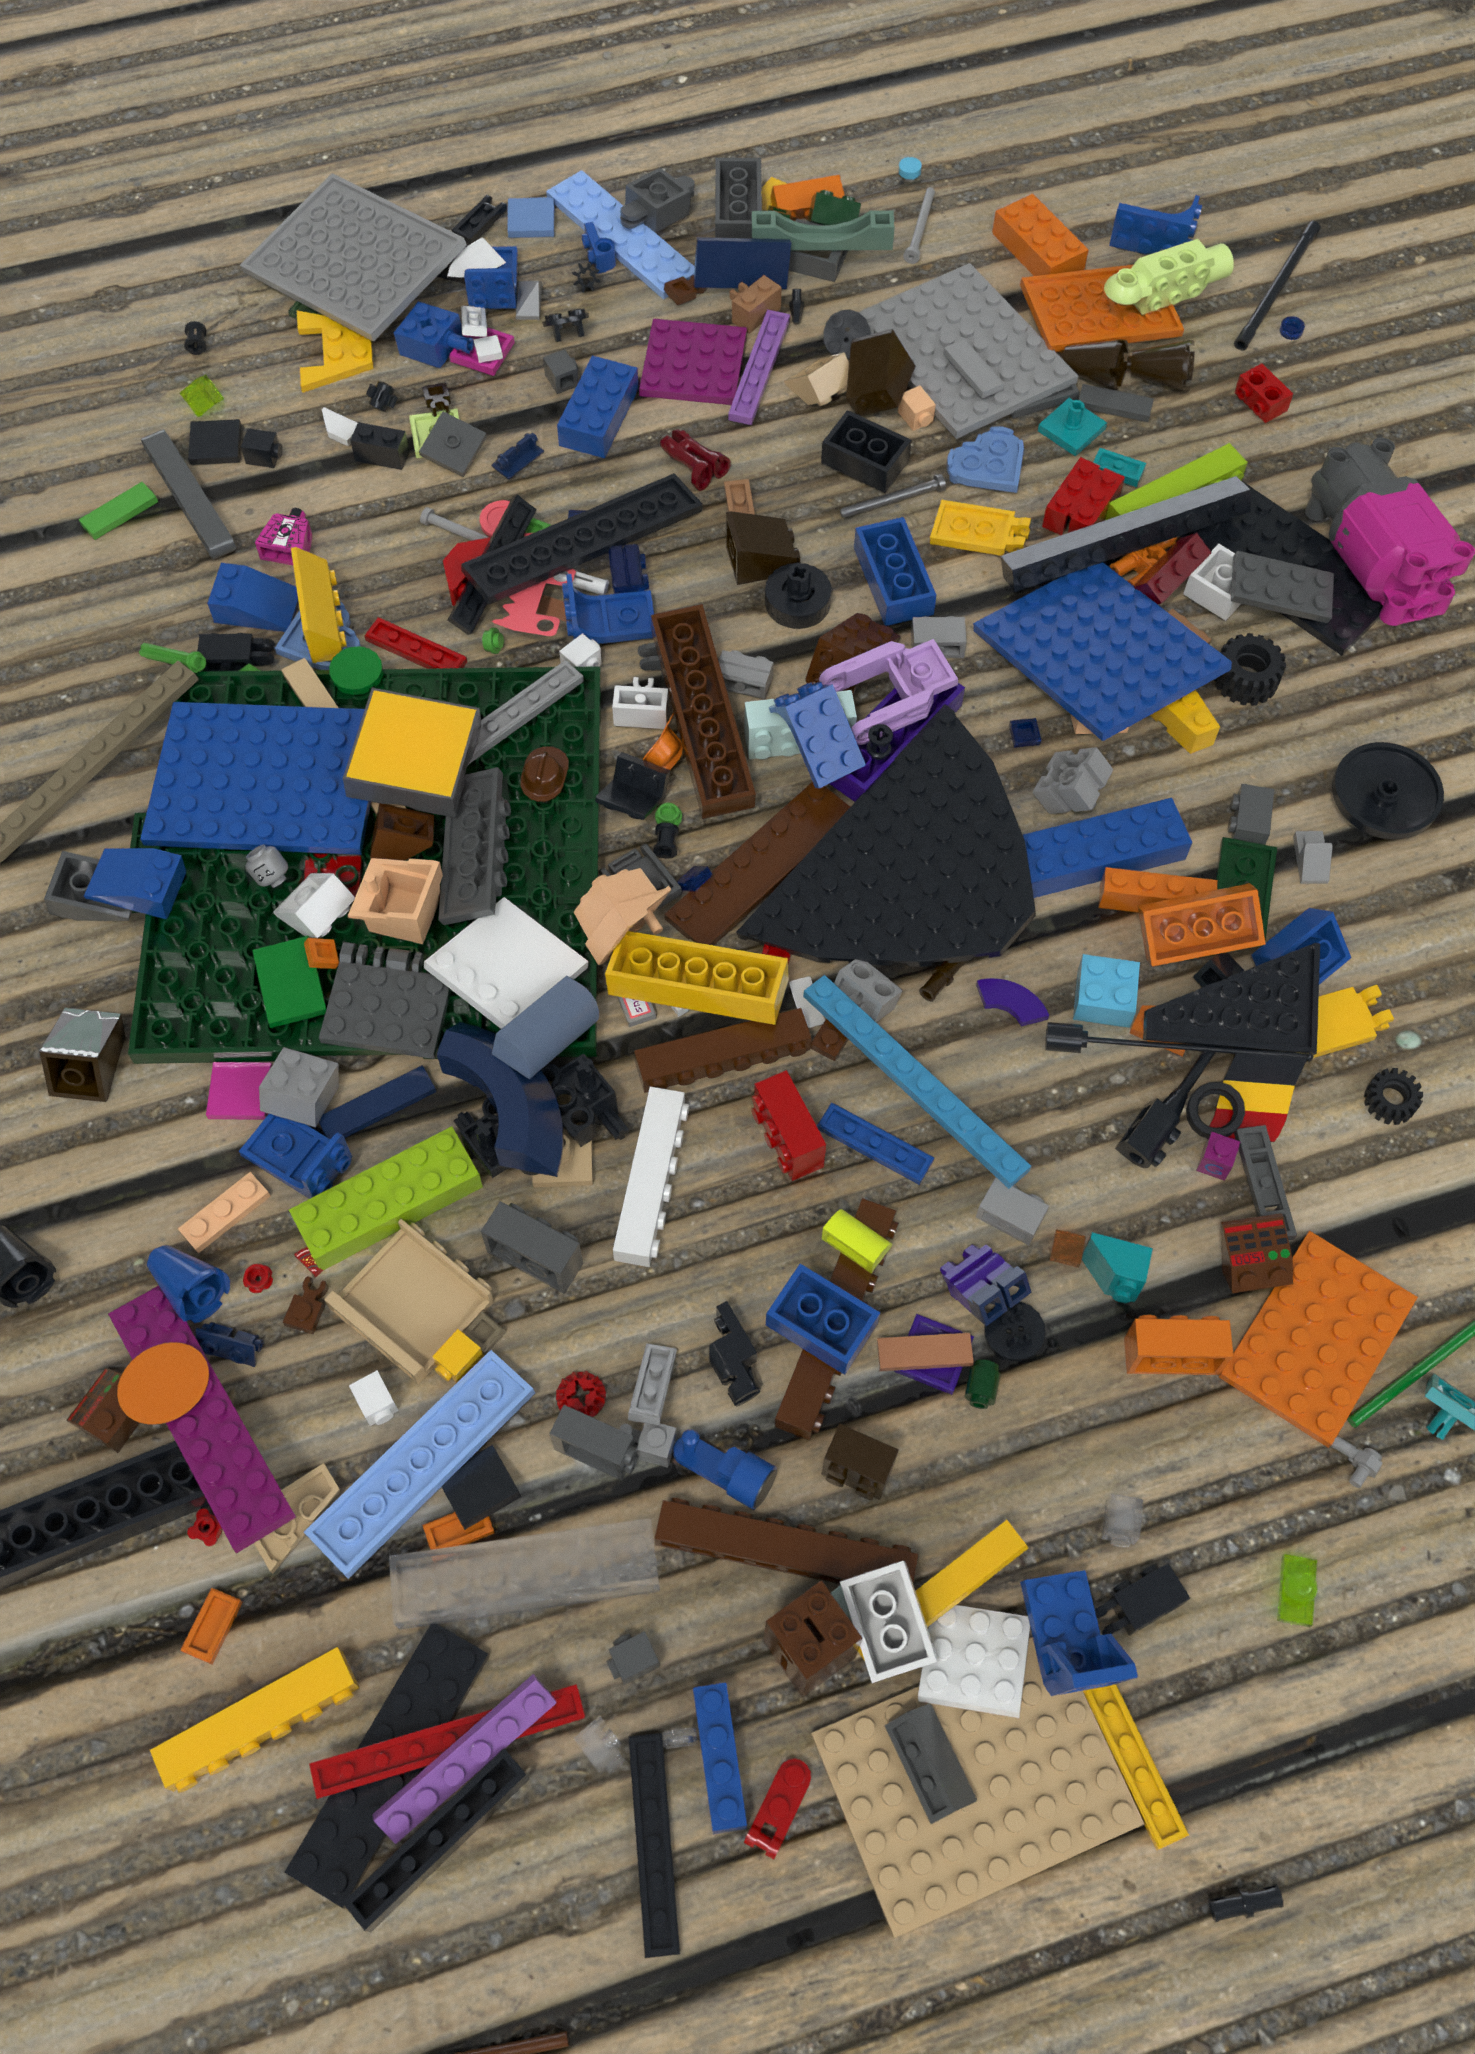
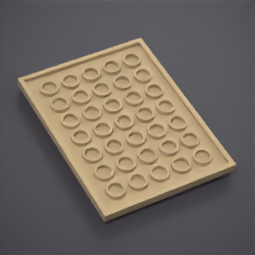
M1033 1637L1029 1638L1019 1718L918 1701V1686L811 1733L893 1939L1144 1824L1083 1691L1050 1696L1043 1685ZM927 1704L932 1705L977 1798L975 1803L933 1824H930L884 1726L906 1712Z

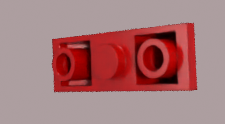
M491 537L457 543L443 559L445 576L453 606H455L468 582L466 576L461 572V564L481 556Z

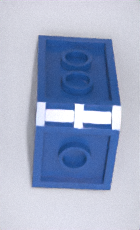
M1085 1570L1027 1579L1020 1582L1043 1685L1050 1696L1112 1686L1138 1678L1135 1663L1113 1635L1100 1634Z

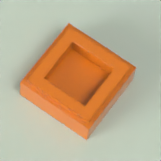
M306 939L304 946L309 967L336 969L338 967L339 958L334 939Z

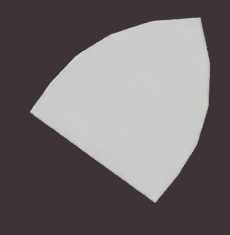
M482 237L464 248L455 257L450 265L447 276L464 277L466 269L497 268L506 262Z

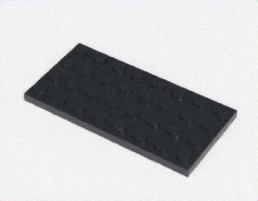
M1245 482L1243 483L1250 489L1251 512L1184 534L1180 537L1181 539L1197 533L1210 551L1220 544L1233 553L1241 551L1334 573L1332 619L1328 623L1284 613L1280 614L1341 656L1380 619L1383 605L1381 602L1374 601L1369 597L1330 540Z

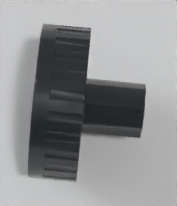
M805 563L783 565L773 571L766 581V611L775 622L787 628L805 629L815 626L827 616L830 610L831 583L826 574L815 566Z

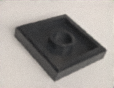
M240 419L191 421L188 452L190 465L240 463L242 426Z
M493 1445L473 1455L441 1486L464 1530L522 1497Z

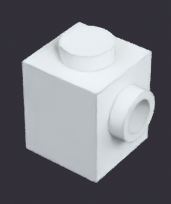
M583 633L559 651L560 662L562 663L567 660L573 667L602 665L599 644L595 640L587 638Z

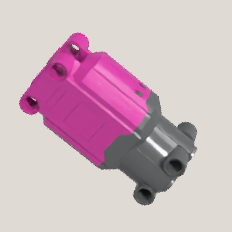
M1380 437L1374 439L1371 446L1355 442L1345 449L1333 447L1328 450L1322 468L1311 478L1312 494L1305 509V514L1314 521L1325 520L1328 516L1332 522L1329 531L1331 544L1369 597L1374 601L1381 602L1383 605L1380 619L1387 625L1397 626L1445 614L1455 595L1454 585L1449 579L1462 575L1467 571L1475 555V548L1470 543L1460 540L1457 532L1416 479L1407 476H1396L1388 465L1395 450V445L1391 440Z

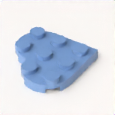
M990 427V431L982 435L978 434L975 442H963L961 447L950 450L946 463L949 480L954 484L1017 493L1024 451L1023 440H1019L1018 437L1013 435L1014 431L1012 429Z
M340 602L341 605L336 606L337 611L341 610L344 626L339 628L340 631L345 632L347 647H343V650L349 647L361 646L355 632L349 628L351 623L349 613L345 609L344 604ZM299 610L276 645V654L296 662L305 658L312 668L329 670L332 660L318 663L312 662L303 633Z

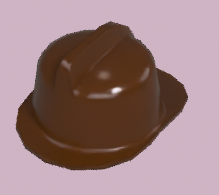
M541 747L528 755L521 775V788L529 799L537 802H546L560 794L568 771L569 760L566 754L555 747Z

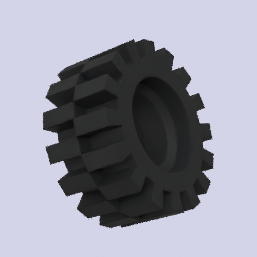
M1388 1068L1384 1069L1381 1074L1378 1072L1364 1092V1097H1367L1364 1101L1365 1106L1371 1105L1368 1109L1370 1115L1376 1112L1375 1119L1379 1121L1383 1117L1385 1118L1384 1124L1388 1125L1392 1120L1394 1125H1399L1401 1121L1405 1123L1412 1118L1423 1102L1421 1100L1423 1092H1418L1422 1087L1420 1082L1417 1084L1413 1083L1416 1080L1415 1076L1406 1077L1408 1071L1405 1070L1398 1074V1068H1392L1390 1073ZM1386 1088L1397 1090L1404 1098L1403 1104L1395 1105L1387 1101L1383 1095V1090Z

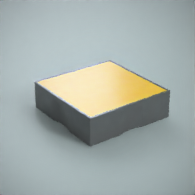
M372 688L343 776L346 797L381 804H399L418 811L455 817L465 785V772L472 760L481 730L480 708Z

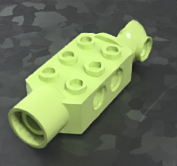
M1195 239L1139 258L1131 269H1121L1118 273L1109 277L1104 284V291L1107 297L1116 303L1124 305L1134 304L1143 315L1189 298H1195L1202 293L1209 283L1229 277L1234 267L1233 256L1225 244H1217L1205 248L1199 239Z

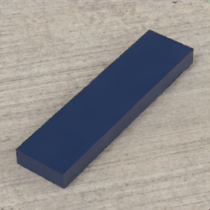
M423 1065L323 1114L319 1124L327 1138L331 1139L337 1132L346 1138L436 1093V1089Z

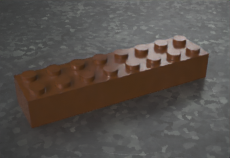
M703 604L651 615V632L702 819L755 808L756 793Z

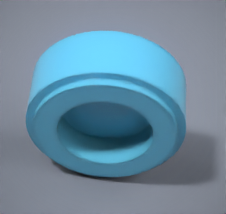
M914 157L903 158L899 163V174L905 179H915L921 174L922 164Z

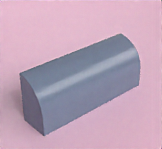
M565 976L496 1033L492 1055L528 1079L532 1078L599 1020V1009L594 997L583 985L569 976Z

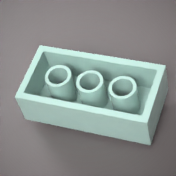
M852 690L836 692L849 725L852 727L857 720ZM774 699L745 702L744 735L749 759H766L768 757L801 754L785 720L777 713H770L768 707L775 704Z

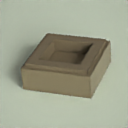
M483 1311L463 1331L467 1337L481 1347L484 1356L506 1333L500 1325Z

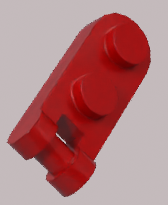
M789 1759L780 1766L744 1840V1844L751 1848L755 1845L766 1851L765 1855L773 1860L810 1785L811 1772L807 1764L802 1760ZM765 1823L777 1829L773 1838L761 1832Z

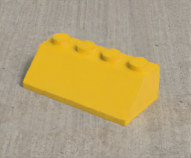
M292 547L291 553L302 629L313 663L330 661L343 650V647H347L345 632L340 631L339 628L344 626L341 610L337 611L336 606L341 605L338 590L333 589V586L338 585L335 570L329 569L326 559L300 548Z

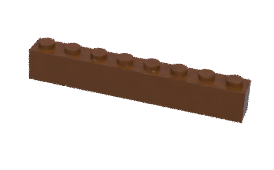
M862 1198L855 1215L857 1220L886 1240L888 1238L894 1239L899 1225L898 1222L894 1221L896 1210ZM888 1252L878 1265H884ZM840 1253L830 1282L863 1302L867 1292L873 1293L878 1276L874 1275L876 1268L870 1273ZM802 1349L776 1415L775 1427L810 1441L813 1431L819 1433L825 1415L820 1414L824 1403L830 1405L836 1387L831 1384L835 1374L841 1376L842 1373Z
M671 1498V1501L663 1500L654 1538L656 1546L840 1584L841 1581L905 1561L914 1583L918 1554L912 1553V1549L904 1545L894 1544L892 1548L879 1546V1541L870 1538H861L860 1541L847 1539V1534L837 1531H829L827 1535L817 1533L816 1528L808 1525L798 1524L797 1528L784 1526L782 1520L775 1518H765V1521L752 1519L753 1515L742 1511H734V1514L731 1515L722 1513L721 1508L713 1505L704 1504L702 1508L689 1506V1501L680 1498Z

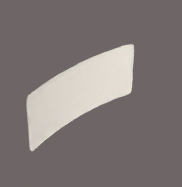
M811 977L790 981L789 984L797 1009L802 1008L808 1028L822 1025L825 1021L823 1015L803 997L804 990L812 985Z

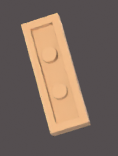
M249 1172L180 1226L178 1230L199 1254L271 1196L257 1178Z

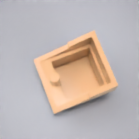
M371 858L349 911L348 918L364 920L370 932L423 944L440 902V882L443 877L440 862L421 859L403 861Z
M641 868L630 871L624 869L611 876L601 875L592 882V887L587 894L581 897L580 904L575 909L574 914L588 938L585 944L598 965L605 963L611 958L613 950L627 931L638 932L647 923L654 935L662 932L663 927L657 920L654 912L671 891L669 886L657 891Z

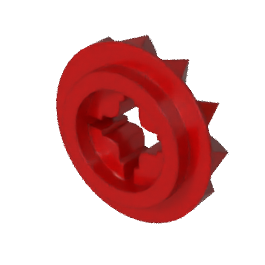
M586 1370L584 1372L573 1371L566 1378H562L558 1389H556V1402L560 1411L563 1405H566L593 1418L602 1410L606 1401L605 1386L598 1376ZM578 1384L583 1391L590 1392L585 1395L586 1406L584 1407L578 1398H572L576 1394V1385Z

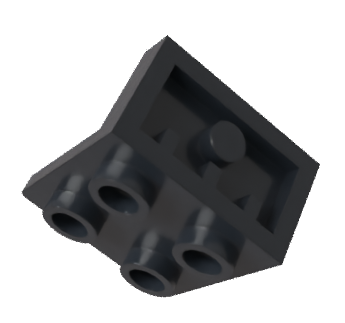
M621 752L617 756L613 780L596 796L595 802L607 809L628 814L633 819L645 820L665 799L671 770Z

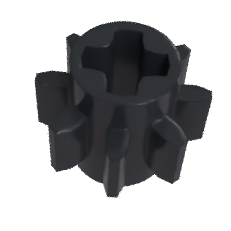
M588 262L586 267L578 263V272L572 271V274L577 276V280L573 282V285L575 286L580 283L582 285L581 292H584L586 287H590L594 291L593 284L601 282L595 276L599 269L597 268L592 271L590 269L591 262ZM586 270H589L592 280H587L585 284L580 274H585Z
M378 380L376 386L370 383L366 392L368 397L371 398L369 404L385 412L388 406L394 409L398 397L393 394L395 388Z

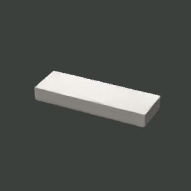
M461 306L462 335L487 337L485 308Z

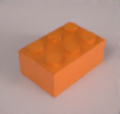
M1143 1315L1134 1320L1124 1337L1127 1374L1220 1375L1234 1357L1230 1320H1220L1217 1316H1205L1201 1320H1189L1187 1316L1183 1315L1172 1316L1169 1319H1157L1155 1315Z

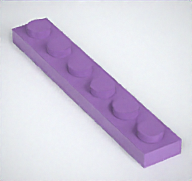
M772 310L766 311L729 410L728 420L748 425L753 424L787 331L790 314Z
M534 1674L530 1676L373 1813L374 1822L395 1844L398 1843L487 1765L503 1748L505 1749L557 1703L554 1696Z

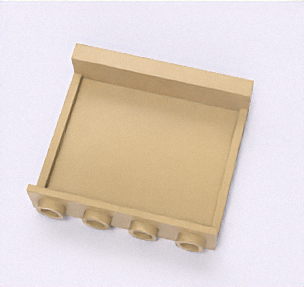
M400 1219L398 1223L401 1229L339 1294L332 1291L324 1300L334 1314L419 1385L436 1366L432 1356L457 1329L463 1332L482 1311L485 1313L494 1301L490 1292L492 1288L480 1277L477 1280L468 1274L469 1269L460 1260L456 1259L453 1262L446 1256L447 1251L438 1242L433 1241L430 1243L424 1238L425 1233L416 1224L411 1223L408 1225Z

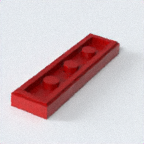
M379 617L364 635L367 642L427 669L464 668L467 664L466 656Z

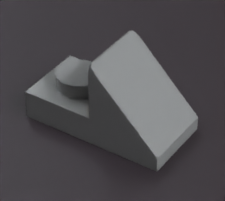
M1296 831L1293 840L1300 884H1328L1332 843H1325L1323 831Z

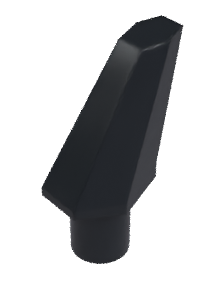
M792 289V301L789 302L793 323L801 322L804 302L801 300V289Z

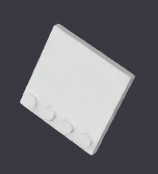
M505 897L496 903L495 915L477 918L424 961V969L501 1029L565 976H569L574 980L588 968V961Z

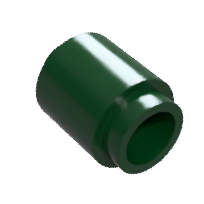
M976 1360L974 1366L970 1368L964 1397L970 1401L969 1404L972 1407L987 1409L988 1406L995 1404L1001 1377L1000 1372H998V1364L988 1360Z

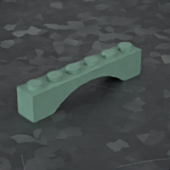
M752 211V238L790 239L792 242L791 250H893L894 211H869L849 222L828 226L807 225L795 222L776 211Z

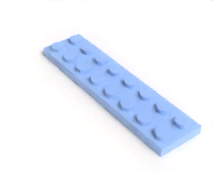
M582 170L546 191L547 198L554 197V205L584 231V223L593 222L599 238L613 240L615 244V258L663 300L669 297L664 291L666 282L682 276L690 280L691 276L694 275L695 266L644 223L633 229L624 227L620 222V208L623 205Z
M490 1350L304 1531L305 1535L349 1579L535 1394L534 1389Z

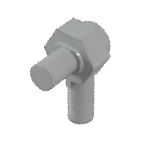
M1339 1436L1335 1438L1331 1447L1348 1456V1460L1356 1468L1349 1480L1350 1484L1356 1488H1361L1367 1476L1376 1477L1382 1466V1456L1371 1448H1365L1364 1451L1358 1450Z

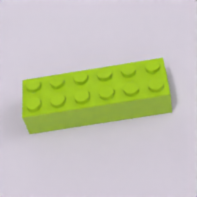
M451 1126L289 1209V1212L318 1268L325 1270L398 1232L401 1229L398 1223L400 1219L410 1225L483 1188L477 1169L454 1128Z

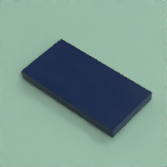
M697 237L693 285L695 288H739V283L743 282L750 287L765 275L781 286L782 289H787L792 242L790 239Z

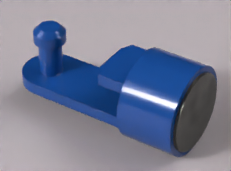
M692 1429L684 1431L682 1437L674 1445L673 1455L679 1464L726 1490L728 1496L752 1510H755L762 1504L776 1478L777 1467L751 1452L745 1453L736 1447H732L726 1453H723L699 1439V1434Z

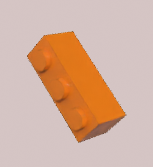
M840 174L773 186L770 196L772 206L792 211L790 219L793 221L803 218L808 220L812 196L816 192L827 190L833 192L835 197L842 198V196H845Z

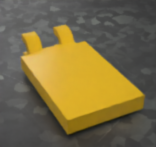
M941 500L931 532L930 544L1002 556L1005 554V551L1011 553L1025 548V541L1030 534L1031 518H1016L1015 511Z
M1378 985L1368 987L1360 993H1356L1354 987L1319 996L1317 1054L1313 1055V1058L1373 1041L1377 1036L1375 1031L1386 1030L1390 1027L1388 1023L1394 1020L1390 1009L1381 1011L1374 1016L1371 1015L1368 1006L1376 1005V998L1382 995Z

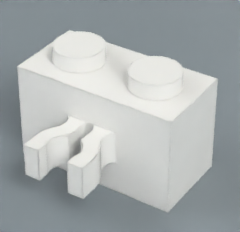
M633 677V686L615 685L612 706L614 726L664 729L667 725L669 712L668 689L654 688V678H648V685L645 687L639 686V677Z

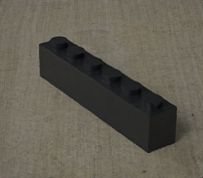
M503 1748L343 1901V1905L364 1931L372 1932L530 1778Z

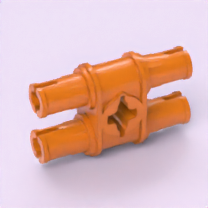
M1177 537L1125 554L1123 558L1111 564L1110 568L1120 576L1135 570L1138 575L1128 580L1130 584L1134 585L1166 553L1165 549L1176 543Z

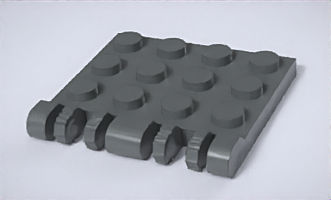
M344 942L319 1035L320 1042L435 1059L451 989L431 973H421L424 964V954L416 952L412 963V971H409L411 951L390 948L386 959V968H384L385 948L377 947L373 966L365 965L366 958L368 957V946L360 944L357 951L356 943Z

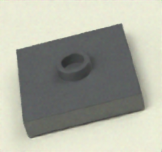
M442 411L419 450V454L464 477L487 438V434Z

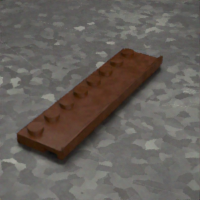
M811 782L664 914L665 920L688 940L691 939L696 943L714 946L780 885L845 814L850 806L825 786L815 788L813 782Z

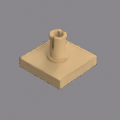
M563 1128L564 1145L558 1177L544 1174L532 1175L533 1188L593 1185L592 1140L580 1147L577 1141Z

